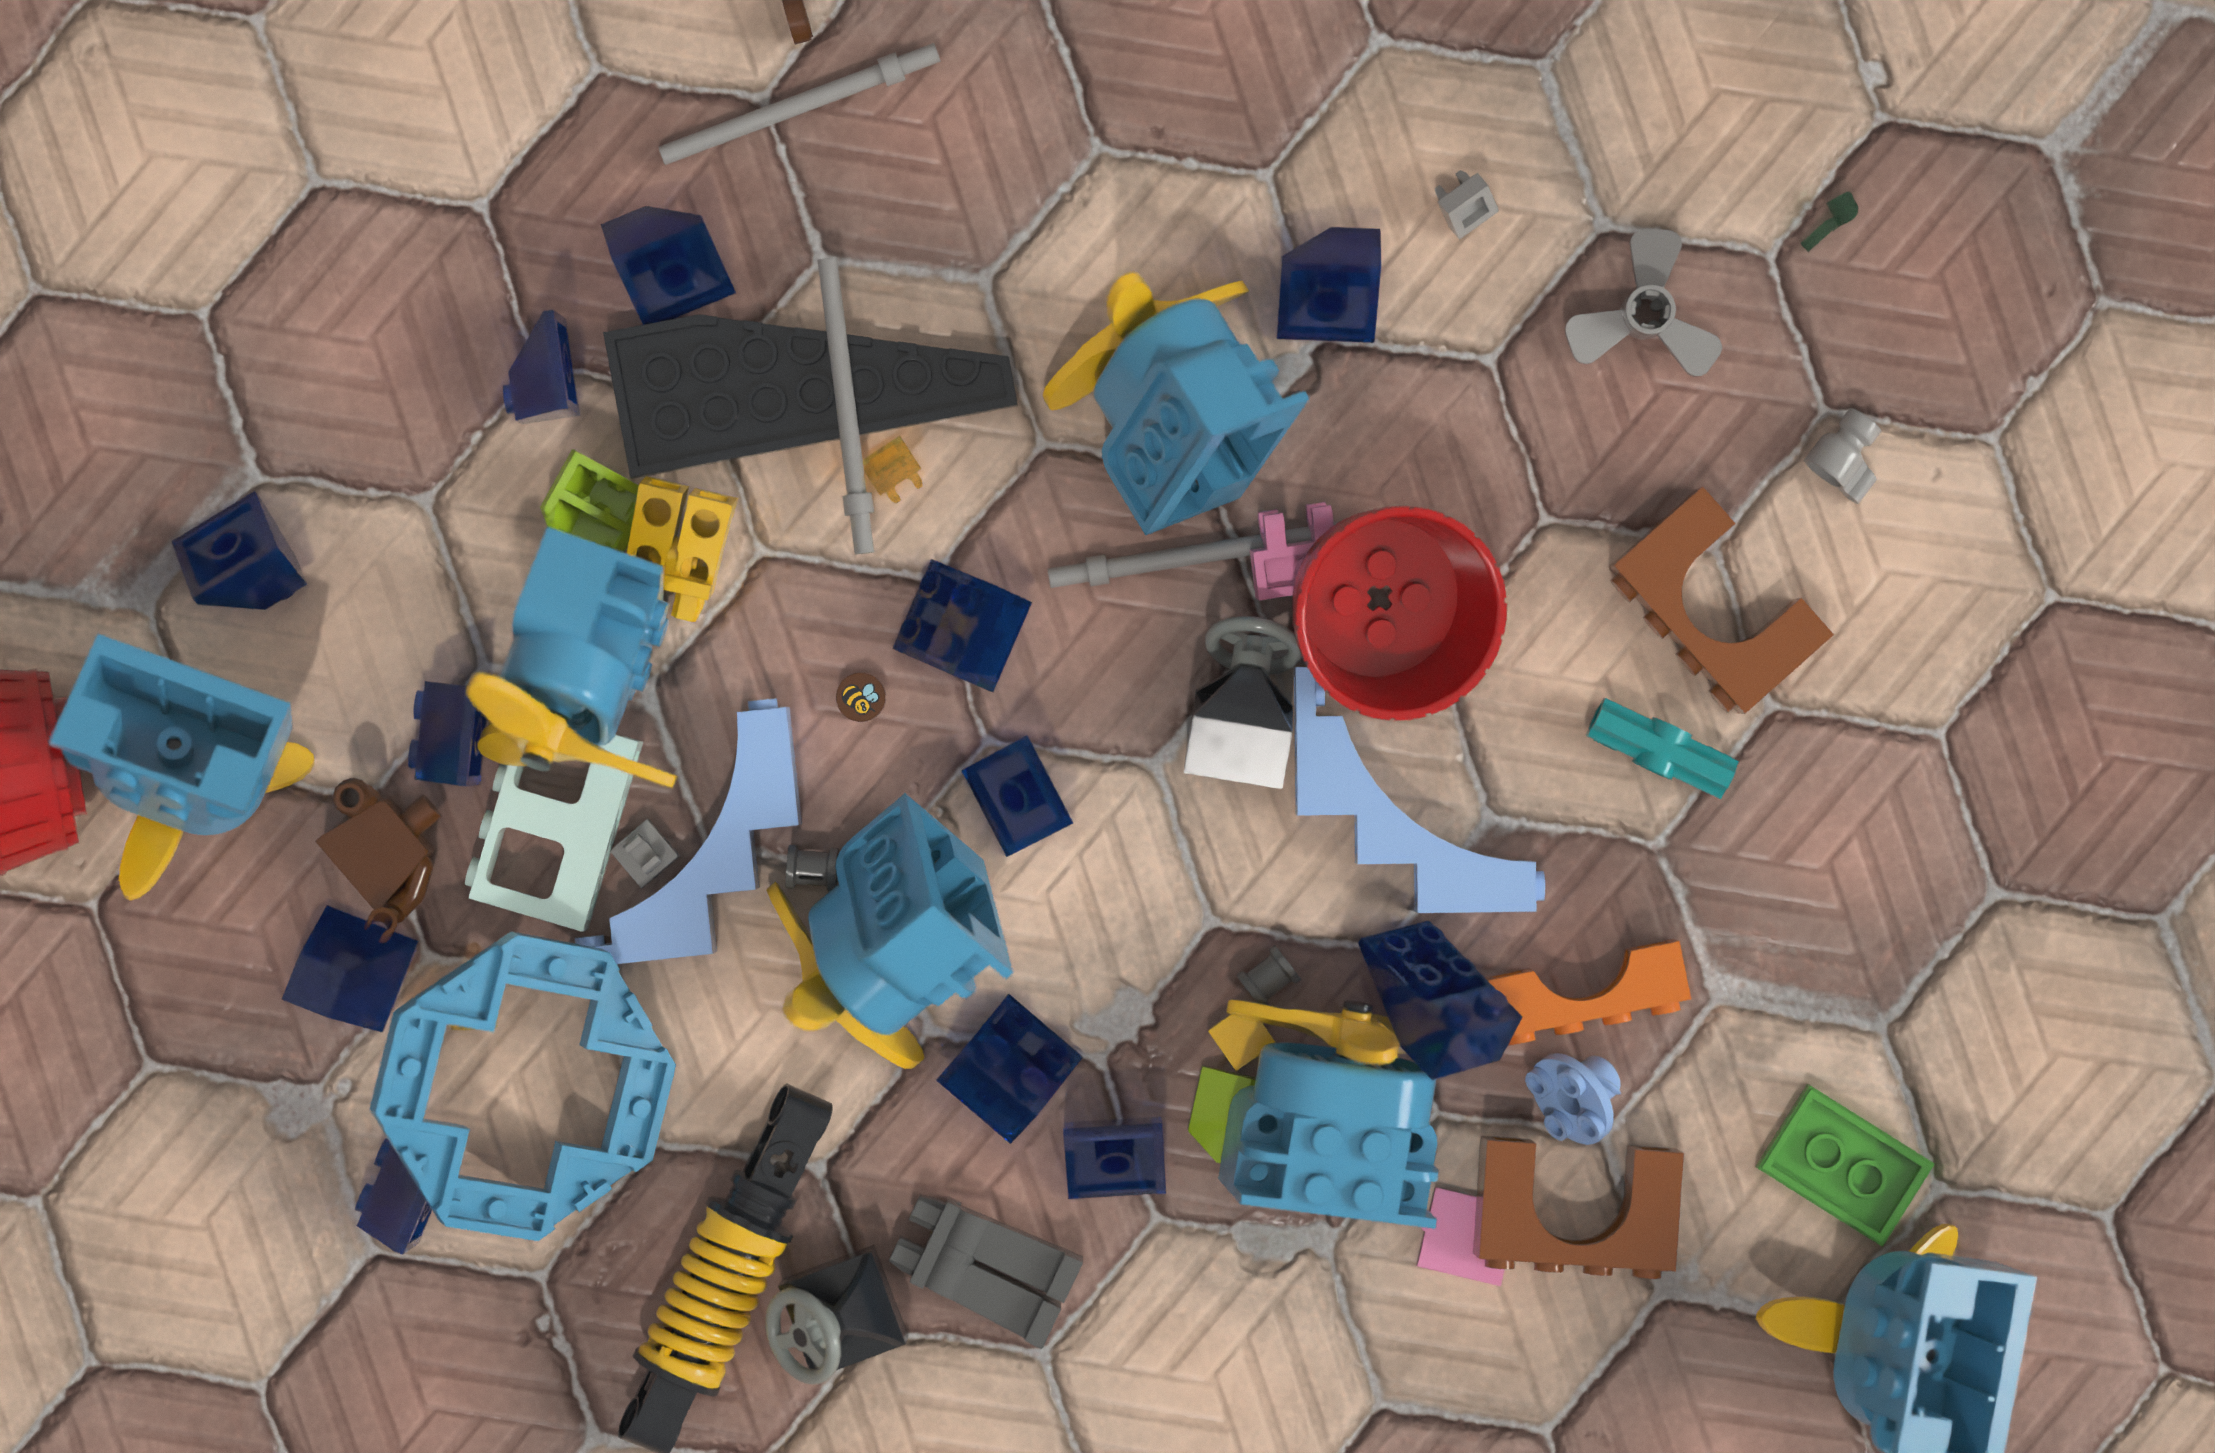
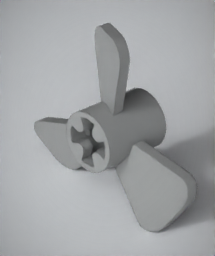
M1640 229L1633 234L1629 242L1636 290L1623 301L1620 310L1579 314L1571 317L1565 326V336L1571 353L1578 363L1591 364L1628 334L1641 340L1658 336L1688 375L1700 377L1709 371L1720 356L1722 344L1716 335L1674 318L1676 313L1675 302L1671 294L1664 287L1681 250V238L1676 232L1671 230ZM1641 299L1652 300L1650 309L1654 312L1660 311L1659 322L1653 320L1648 324L1642 323L1639 326V321L1633 318V316L1636 314V309L1641 306Z

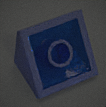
M1029 735L961 770L1006 857L1074 823Z
M1162 1117L1064 1122L1063 1138L1068 1199L1166 1193Z

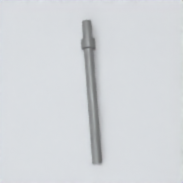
M929 44L898 57L896 52L878 58L879 64L661 145L658 148L665 165L882 83L886 82L888 87L906 80L904 75L941 62L935 44Z
M824 258L817 261L847 495L842 496L845 516H850L855 555L874 552L869 514L874 513L872 493H867L838 261L837 258Z
M1308 526L1285 530L1286 544L1312 540ZM1261 534L1110 559H1106L1105 554L1086 557V563L1049 568L1047 570L1050 588L1089 582L1091 587L1110 584V578L1250 556L1251 549L1263 548L1264 545Z

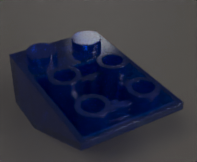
M1428 920L1360 938L1358 945L1395 1035L1398 1038L1400 1047L1431 1080L1483 1066L1501 1059L1523 1016L1508 1002L1505 995L1496 990L1476 969L1475 965L1455 948L1438 927Z

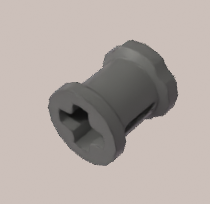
M789 845L786 864V888L794 889L796 884L826 886L827 890L831 891L837 886L836 859L839 849L831 848L829 852L799 850L797 845Z
M1275 945L1269 949L1270 955L1247 973L1241 971L1236 975L1255 1001L1260 1004L1269 1005L1268 1000L1290 982L1297 984L1302 980Z

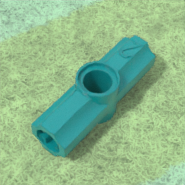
M1603 698L1596 709L1586 736L1593 739V741L1633 758V763L1669 780L1676 778L1718 799H1721L1729 788L1739 761L1731 756L1691 739L1693 735L1655 717L1649 719L1607 698Z

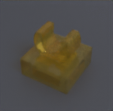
M898 436L863 459L864 472L881 496L886 493L894 503L901 501L895 486L903 480L910 479L917 489L923 485L922 479L917 473L921 467L901 436Z

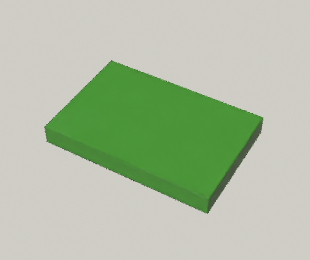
M1807 1084L1755 1167L1883 1247L1935 1163Z

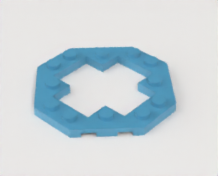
M511 931L393 1011L369 1110L437 1219L444 1226L539 1241L554 1231V1225L575 1210L581 1212L612 1190L611 1185L630 1171L637 1172L653 1161L676 1064L668 1050L660 1043L651 1027L653 1026L635 994L627 987L619 973L620 969L610 952L601 948ZM506 984L590 999L579 1045L589 1050L624 1056L601 1148L555 1141L544 1189L459 1175L470 1129L460 1124L424 1118L446 1025L451 1024L494 1032Z

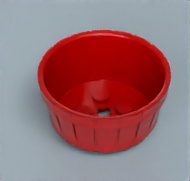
M1382 507L1357 513L1343 519L1322 534L1308 550L1298 570L1293 590V624L1296 641L1302 658L1314 679L1341 705L1354 712L1358 710L1359 714L1374 719L1389 721L1390 718H1394L1395 721L1426 717V714L1430 713L1433 715L1445 710L1458 702L1461 696L1465 697L1478 685L1486 675V669H1490L1502 644L1501 636L1505 633L1507 622L1505 584L1499 567L1495 566L1497 562L1488 547L1479 537L1474 536L1475 533L1450 516L1446 517L1443 513L1420 507ZM1385 585L1389 586L1391 592L1387 598L1391 602L1390 606L1386 610L1380 606L1374 608L1373 611L1369 609L1367 604L1370 602L1371 597L1367 593L1372 586L1378 589H1382Z
M0 669V876L6 875V872L56 852L67 851L69 847L79 844L75 816L87 814L80 769L67 761L62 749L49 743L67 703V697L54 698L49 671H37V669Z

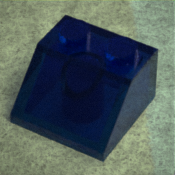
M425 681L424 691L417 690L413 716L415 720H421L419 739L411 740L408 754V767L415 769L414 780L456 786H479L481 784L484 756L478 750L477 742L481 732L487 727L488 719L469 699L467 695L468 685Z
M385 1138L374 1162V1165L381 1167L374 1185L366 1183L355 1207L356 1211L362 1213L357 1227L391 1250L404 1255L419 1244L432 1214V1209L388 1138Z

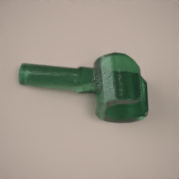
M1845 192L1826 203L1833 217L1824 221L1800 243L1807 252L1811 251L1829 233L1834 232L1838 227L1852 221L1856 217L1859 207L1851 192Z

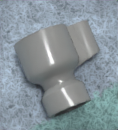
M1850 408L1839 422L1840 430L1837 433L1823 435L1806 456L1804 462L1820 478L1838 488L1849 500L1859 504L1877 480L1874 473L1864 462L1861 450L1864 446H1871L1882 431L1869 417L1856 409Z

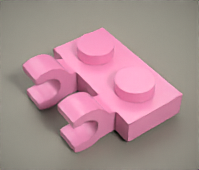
M1326 502L1305 505L1307 523L1312 540L1286 544L1283 513H1278L1277 509L1258 512L1259 530L1264 547L1250 550L1256 599L1261 601L1293 595L1295 579L1308 550L1322 534L1333 526L1331 505H1326Z

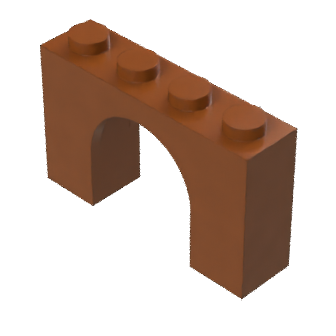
M1700 487L1609 566V569L1615 574L1610 582L1628 602H1631L1634 598L1640 602L1648 611L1643 616L1644 621L1661 639L1669 635L1679 646L1680 650L1675 655L1690 673L1696 676L1701 671L1710 681L1713 687L1708 692L1724 711L1728 713L1734 709L1738 714H1745L1834 634L1802 598L1793 599L1755 634L1736 643H1726L1711 639L1701 633L1691 623L1685 612L1682 600V587L1685 575L1697 557L1736 524L1706 489Z
M1481 1135L1473 1254L1478 1259H1485V1267L1515 1269V1261L1533 1262L1534 1270L1561 1273L1564 1272V1265L1583 1266V1273L1599 1276L1613 1275V1268L1632 1269L1633 1277L1646 1279H1661L1662 1271L1676 1272L1684 1161L1683 1152L1676 1148L1627 1145L1624 1194L1619 1213L1613 1222L1597 1235L1585 1239L1570 1240L1549 1233L1540 1223L1535 1212L1533 1187L1536 1143L1528 1138Z

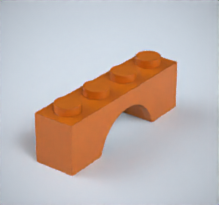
M1675 939L1626 948L1622 965L1613 981L1598 993L1586 997L1570 998L1553 993L1530 968L1481 978L1493 1036L1497 1039L1505 1038L1507 1045L1536 1040L1535 1031L1554 1028L1555 1035L1579 1032L1584 1030V1021L1602 1018L1603 1025L1631 1021L1632 1011L1650 1008L1652 1016L1668 1014L1681 1010L1679 1002L1691 1000L1680 941Z

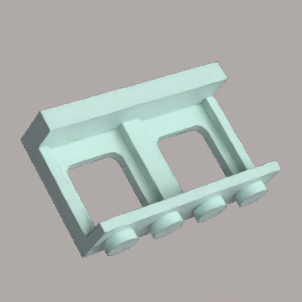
M615 735L610 743L600 747L613 754L638 762L643 741ZM590 763L580 800L575 804H569L518 788L524 766L500 764L493 783V791L499 792L494 811L487 810L485 812L479 831V838L485 839L480 858H472L466 874L465 885L472 887L469 899L578 931L588 930L610 858V850L615 841L634 775L608 766ZM506 827L559 842L564 847V855L553 893L549 898L542 899L494 885L490 882Z

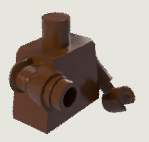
M349 778L343 780L335 787L332 799L335 808L350 819L320 836L315 842L374 909L368 916L364 929L367 930L373 922L385 924L388 930L383 933L379 942L386 943L391 939L397 923L404 921L425 898L434 869L430 857L435 849L422 833L440 819L442 815L435 805L423 794L402 811L391 798L383 799L371 785L366 784L363 780Z

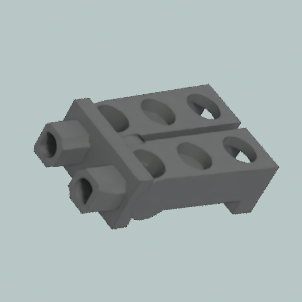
M920 1194L909 1216V1220L932 1232L925 1247L900 1235L889 1258V1262L901 1271L911 1275L909 1283L922 1289L925 1286L935 1293L957 1302L1023 1337L1024 1341L1042 1350L1061 1311V1302H1065L1081 1269L1083 1256L961 1206L962 1202L949 1196L946 1202L938 1198ZM975 1260H978V1261H980V1262H982V1263H984V1264H986V1265H988V1266H990V1267H993V1268H995V1269H997V1270H999V1271H1001V1272H1003V1273H1005V1274H1007V1275H1009V1276H1012V1277H1014V1278H1016V1279H1018V1280H1020V1281H1022V1282H1024V1283H1026V1284H1029V1285H1031V1286H1033V1287H1035V1288H1037V1289H1039V1290L1045 1292L1046 1295L1043 1294V1293H1041V1292H1039V1291H1037V1290H1035V1289H1032V1288H1030V1287H1028V1286H1026V1285H1024V1284H1022V1283H1020V1282H1018V1281H1016V1280H1013V1279H1011V1278H1009V1277H1007V1276H1005V1275H1003V1274H1001V1273H999V1272H997V1271H994V1270H992V1269H990V1268H988V1267H986V1266H984V1265H982V1264H980V1263H977V1262H975Z

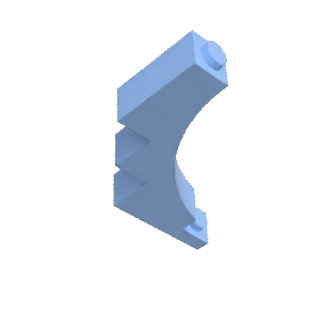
M1294 667L1295 815H1354L1355 863L1414 864V911L1417 913L1537 912L1536 901L1545 900L1544 871H1536V862L1480 855L1459 848L1415 823L1394 805L1371 777L1350 739L1343 716H1316V706H1325V690L1314 679L1308 667Z
M777 698L748 701L749 711L737 712L738 741L736 763L730 790L721 814L706 841L679 874L658 892L635 907L609 918L612 943L605 944L604 935L577 937L575 938V944L604 949L610 952L616 964L707 955L717 952L711 894L760 888L754 830L802 824L790 707L778 708Z

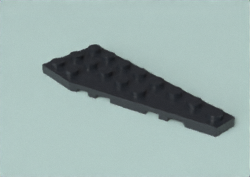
M698 314L603 332L629 474L632 479L840 440L826 331L763 324L761 322L740 321ZM847 334L860 436L1018 406L1009 356L952 348H938Z

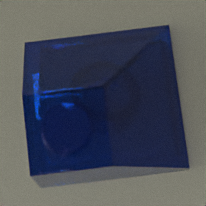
M644 206L600 224L611 259L643 325L671 320L736 294L733 283L702 215Z
M1330 227L1282 256L1277 339L1375 343L1381 277L1380 229Z
M554 309L545 310L508 371L510 384L503 385V399L507 414L514 413L515 421L521 424L580 416L566 318Z
M253 491L171 541L192 599L197 605L266 610L279 601L291 597L297 590L307 585L296 555L256 491Z
M327 905L298 956L281 1000L330 1019L384 1032L419 940L394 931L388 942L380 943L381 936L388 930L386 927L372 923L365 930L366 919Z

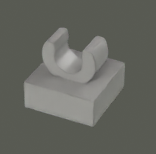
M1461 170L1456 173L1460 186L1453 191L1446 193L1440 185L1435 188V193L1439 200L1437 202L1449 228L1459 240L1499 212L1490 188L1482 177L1476 173L1470 178L1466 172Z
M646 819L610 850L641 888H644L680 857V854L650 819Z

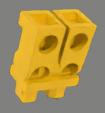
M646 476L639 483L627 554L663 566V590L675 592L671 616L681 620L696 622L706 600H709L714 593L725 543L738 498L694 488L688 497L680 537H677L689 486Z

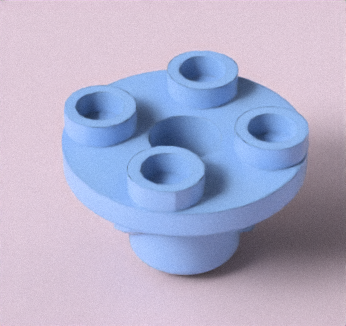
M1553 1053L1540 1060L1525 1076L1526 1085L1534 1095L1541 1112L1545 1116V1128L1555 1139L1563 1141L1568 1138L1580 1144L1590 1145L1599 1142L1611 1131L1614 1114L1610 1099L1616 1094L1620 1095L1621 1092L1619 1075L1613 1065L1606 1059L1594 1055L1579 1062L1571 1056Z

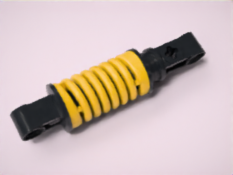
M784 1084L772 1103L768 1119L743 1171L735 1170L730 1179L733 1182V1186L729 1190L730 1193L727 1194L726 1198L708 1197L705 1203L706 1219L699 1222L696 1227L698 1234L702 1237H693L689 1242V1248L700 1256L689 1253L683 1255L681 1265L691 1273L677 1271L672 1277L674 1284L683 1290L677 1288L667 1289L664 1297L672 1306L660 1305L656 1311L658 1319L666 1324L652 1323L649 1325L647 1330L649 1335L648 1341L640 1344L632 1355L647 1371L634 1398L630 1401L622 1416L618 1430V1437L654 1453H670L679 1437L682 1423L696 1394L699 1393L713 1397L718 1395L721 1389L720 1383L726 1373L724 1362L733 1358L735 1354L733 1345L741 1342L743 1337L741 1328L749 1325L751 1321L749 1311L757 1308L759 1304V1296L757 1294L765 1291L767 1287L766 1277L775 1271V1257L783 1254L788 1242L790 1243L793 1238V1234L781 1224L787 1214L786 1211L793 1209L797 1202V1198L792 1194L817 1142L829 1124L833 1110L832 1103L790 1084ZM785 1152L788 1156L785 1162L776 1161L773 1165L770 1161L772 1155L781 1156Z

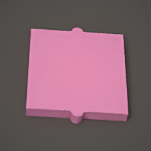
M1435 1187L1429 1212L1437 1218L1436 1229L1421 1227L1425 1232L1417 1266L1501 1286L1505 1269L1485 1267V1259H1478L1473 1254L1477 1197Z

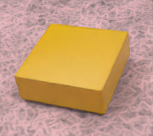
M1229 1014L1208 1029V1032L1235 1071L1259 1056L1261 1049L1265 1045L1276 1043L1263 1023Z

